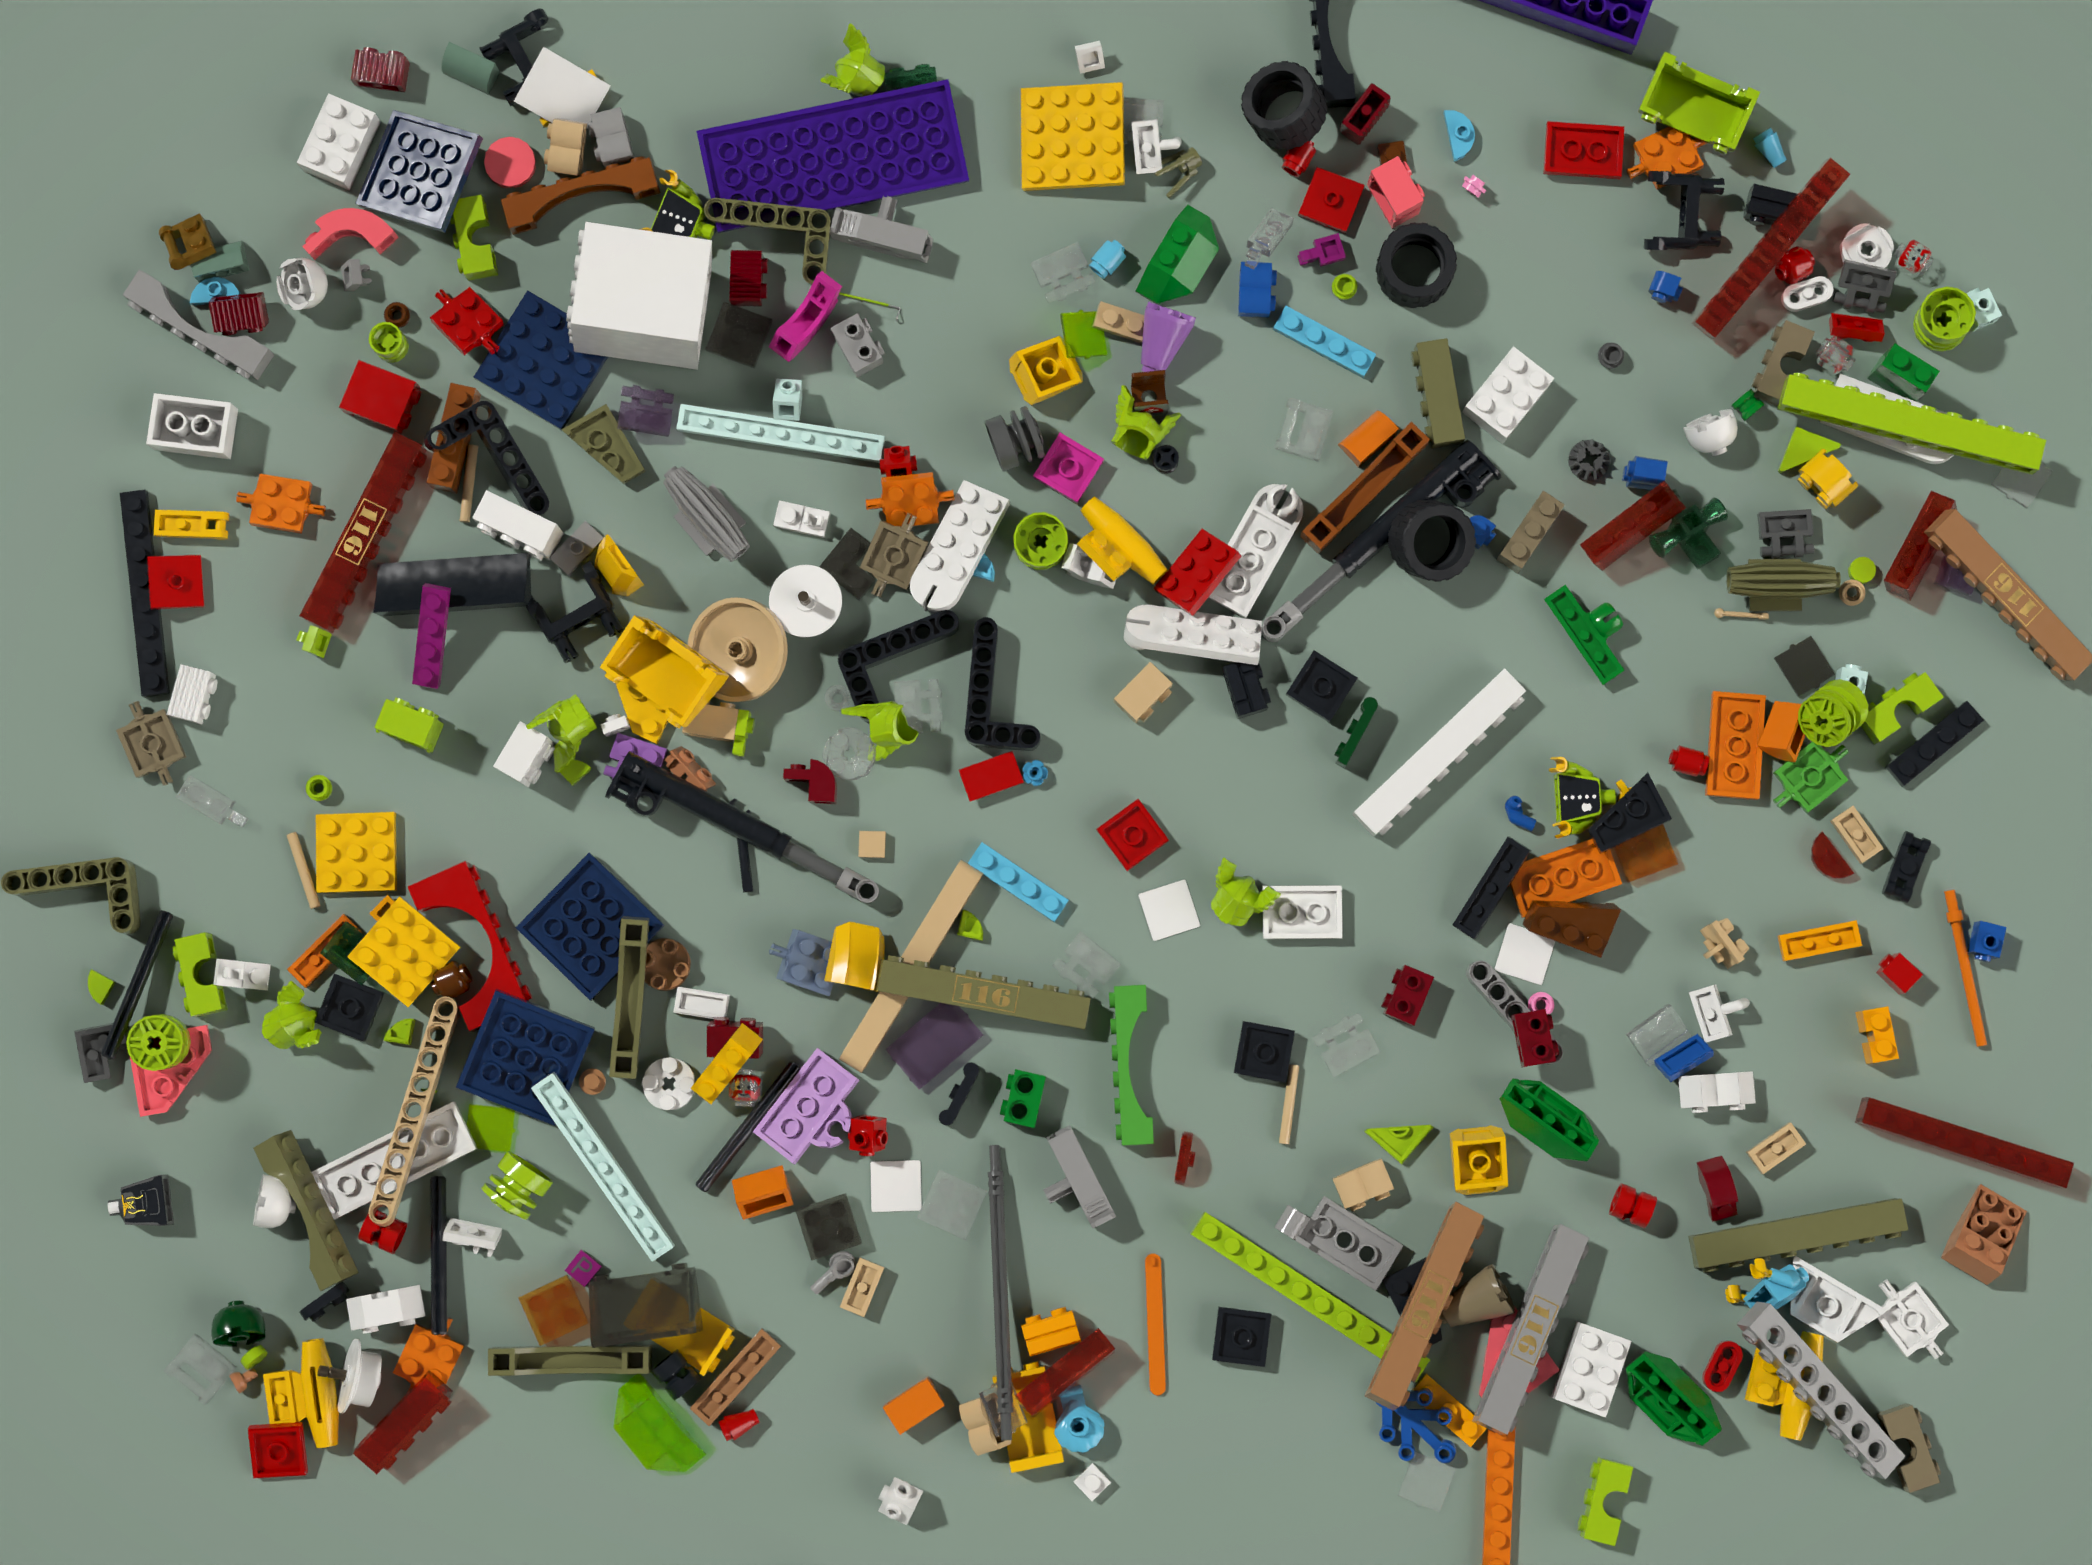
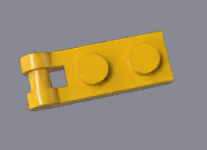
M155 510L154 536L227 540L226 522H229V513L218 511ZM209 521H216L215 529H208Z

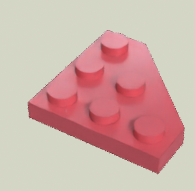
M208 1025L187 1028L191 1040L189 1052L184 1060L173 1068L157 1071L143 1069L134 1063L130 1057L140 1117L168 1112L212 1052ZM152 1038L154 1043L151 1046L153 1048H161L159 1045L161 1038Z
M1516 1307L1515 1313L1490 1320L1488 1343L1479 1389L1481 1398L1518 1312ZM1547 1351L1544 1357H1540L1536 1365L1538 1373L1532 1383L1529 1382L1526 1389L1528 1393L1560 1371Z

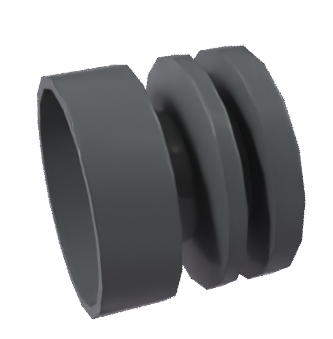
M1027 406L1020 408L1022 420L1018 419L1014 410L1010 411L1011 424L1007 425L1001 415L985 420V426L992 447L1003 472L1019 466L1018 454L1023 453L1028 463L1032 462L1031 449H1034L1038 459L1045 457L1043 438L1036 419L1030 414Z

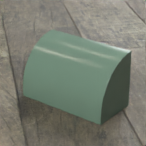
M451 42L448 43L442 60L443 74L486 94H490L500 74L496 63Z
M243 241L215 247L216 253L191 264L193 277L199 283L212 277L222 278L250 271Z

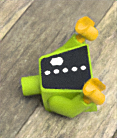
M665 170V172L670 174V181L667 182L664 178H660V183L671 185L672 189L667 188L651 229L645 227L639 230L693 238L700 236L711 240L715 226L703 222L706 215L704 208H702V201L691 187L678 179L675 171Z
M1551 757L1550 760H1555L1556 768H1549V771L1551 773L1561 772L1554 775L1556 823L1552 824V826H1558L1560 829V834L1555 835V838L1558 839L1568 835L1580 834L1595 824L1596 817L1602 814L1601 805H1615L1616 793L1615 789L1600 790V779L1594 777L1591 771L1579 764L1567 761L1564 757Z

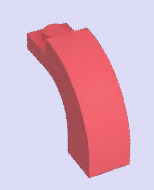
M343 208L331 211L318 218L315 223L321 230L318 233L314 232L309 235L302 247L316 260L337 240L343 237L355 236L366 240L379 254H382L399 237L377 215L362 209Z

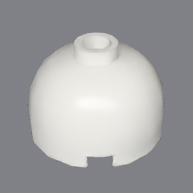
M308 258L287 259L281 264L279 269L283 268L281 276H277L276 282L278 293L284 304H289L293 307L291 308L293 310L313 308L324 299L328 287L327 276L324 269L318 263Z
M1733 410L1719 411L1720 416L1708 414L1686 424L1687 427H1683L1689 444L1695 450L1702 453L1711 452L1712 456L1725 453L1727 451L1726 446L1733 443L1737 436L1738 426Z
M263 1174L258 1191V1201L255 1206L253 1225L261 1228H274L282 1225L287 1220L289 1213H295L296 1203L289 1194L288 1189L279 1179Z

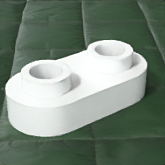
M1823 276L1792 284L1782 293V305L1789 311L1797 312L1825 303L1833 294V284L1828 278ZM1814 288H1820L1822 295H1817L1814 292ZM1791 295H1794L1798 298L1797 303L1791 302Z

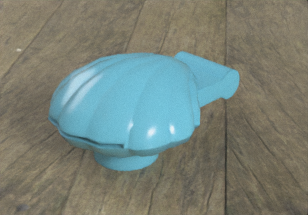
M1081 1385L1058 1390L1063 1413L1055 1425L1054 1434L1063 1448H1067L1071 1452H1088L1091 1448L1096 1447L1100 1439L1103 1438L1104 1420L1100 1417L1099 1413L1086 1406Z

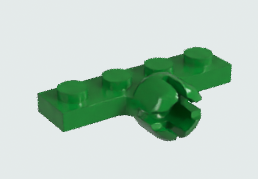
M1566 584L1544 599L1602 685L1625 671L1606 643L1608 637L1616 633L1623 626L1619 614L1606 623L1603 621V619L1615 612L1614 607L1610 603H1603L1593 611L1585 612Z

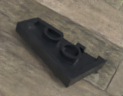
M1647 772L1588 832L1601 854L1671 821L1672 818Z
M1427 1256L1382 1280L1399 1316H1401ZM1439 1328L1436 1334L1432 1333L1429 1339V1343L1432 1345L1442 1340L1441 1328Z

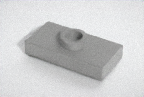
M584 521L552 554L550 559L570 576L598 548L603 537L588 522Z

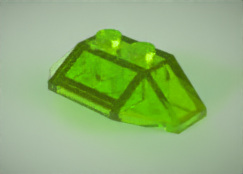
M636 1374L619 1388L613 1428L647 1470L686 1472L707 1455L642 1374Z

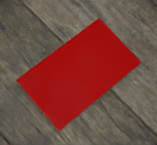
M1013 751L959 770L970 802L1024 783Z

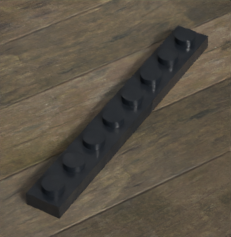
M148 491L120 493L141 696L170 694L161 609H150L147 557L155 556Z

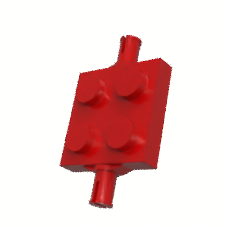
M471 287L453 299L443 289L439 290L440 293L437 292L435 297L443 304V307L430 317L435 327L463 355L481 345L490 354H495V351L499 350V346L491 337L494 332L504 325L503 320Z

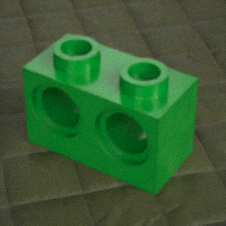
M1015 1069L1014 1074L1008 1075L1006 1089L1010 1090L1009 1099H1003L1000 1115L1004 1116L1005 1122L1035 1128L1046 1076ZM1022 1078H1029L1033 1082V1088L1028 1093H1022L1018 1089V1082ZM1018 1103L1024 1104L1027 1108V1114L1022 1119H1017L1012 1115V1108Z

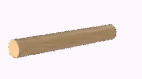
M468 445L459 520L464 523H470L478 455L477 445Z
M297 832L287 834L286 836L310 909L318 908L321 905Z
M1289 1064L1279 1137V1143L1289 1144L1299 1073L1298 1065Z

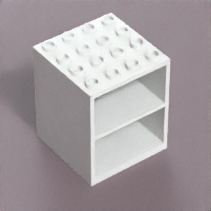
M586 222L585 229L579 231L578 246L580 255L575 257L574 271L576 281L572 280L570 296H572V306H568L566 318L568 322L567 329H569L568 336H570L569 343H573L574 352L698 370L712 272V240Z

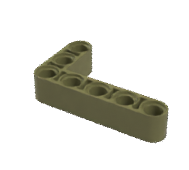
M712 198L706 202L704 213L710 221L715 223L805 232L803 278L808 284H813L814 281L807 277V271L812 266L819 267L826 274L831 218L825 210L723 198ZM718 203L723 206V214L715 218L710 215L709 209L713 204ZM740 206H745L749 209V216L745 220H738L735 217V211ZM765 209H771L775 213V218L770 223H765L761 220V213ZM791 212H798L801 216V220L796 226H791L786 221L787 215ZM819 214L825 216L827 220L826 225L820 229L812 225V219ZM815 240H819L824 244V250L817 255L812 254L809 248L810 244Z
M114 857L13 870L5 873L1 879L2 889L6 893L16 896L107 885L112 928L124 934H133L140 928L141 917L136 869L134 864L127 859ZM123 863L125 865V872L122 876L118 877L116 875V867ZM97 866L99 876L92 880L90 878V871ZM71 870L73 872V879L66 884L64 874ZM45 873L47 882L44 886L40 887L38 878L41 874ZM16 877H19L21 885L17 890H14L12 882ZM126 889L128 898L121 903L118 899V894L121 890ZM125 915H128L131 920L130 925L123 929L121 920Z

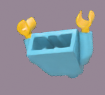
M1757 1258L1754 1260L1755 1265L1749 1264L1753 1278L1762 1280L1750 1292H1746V1294H1741L1739 1285H1729L1725 1289L1726 1300L1731 1304L1742 1301L1750 1309L1757 1301L1770 1303L1777 1310L1793 1300L1806 1287L1809 1275L1804 1268L1795 1269L1791 1264L1780 1270L1775 1268L1767 1269L1765 1260Z

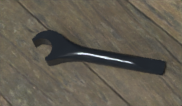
M734 798L729 804L734 806L738 800ZM747 810L746 813L751 815V811ZM737 837L743 893L752 892L753 883L748 843Z

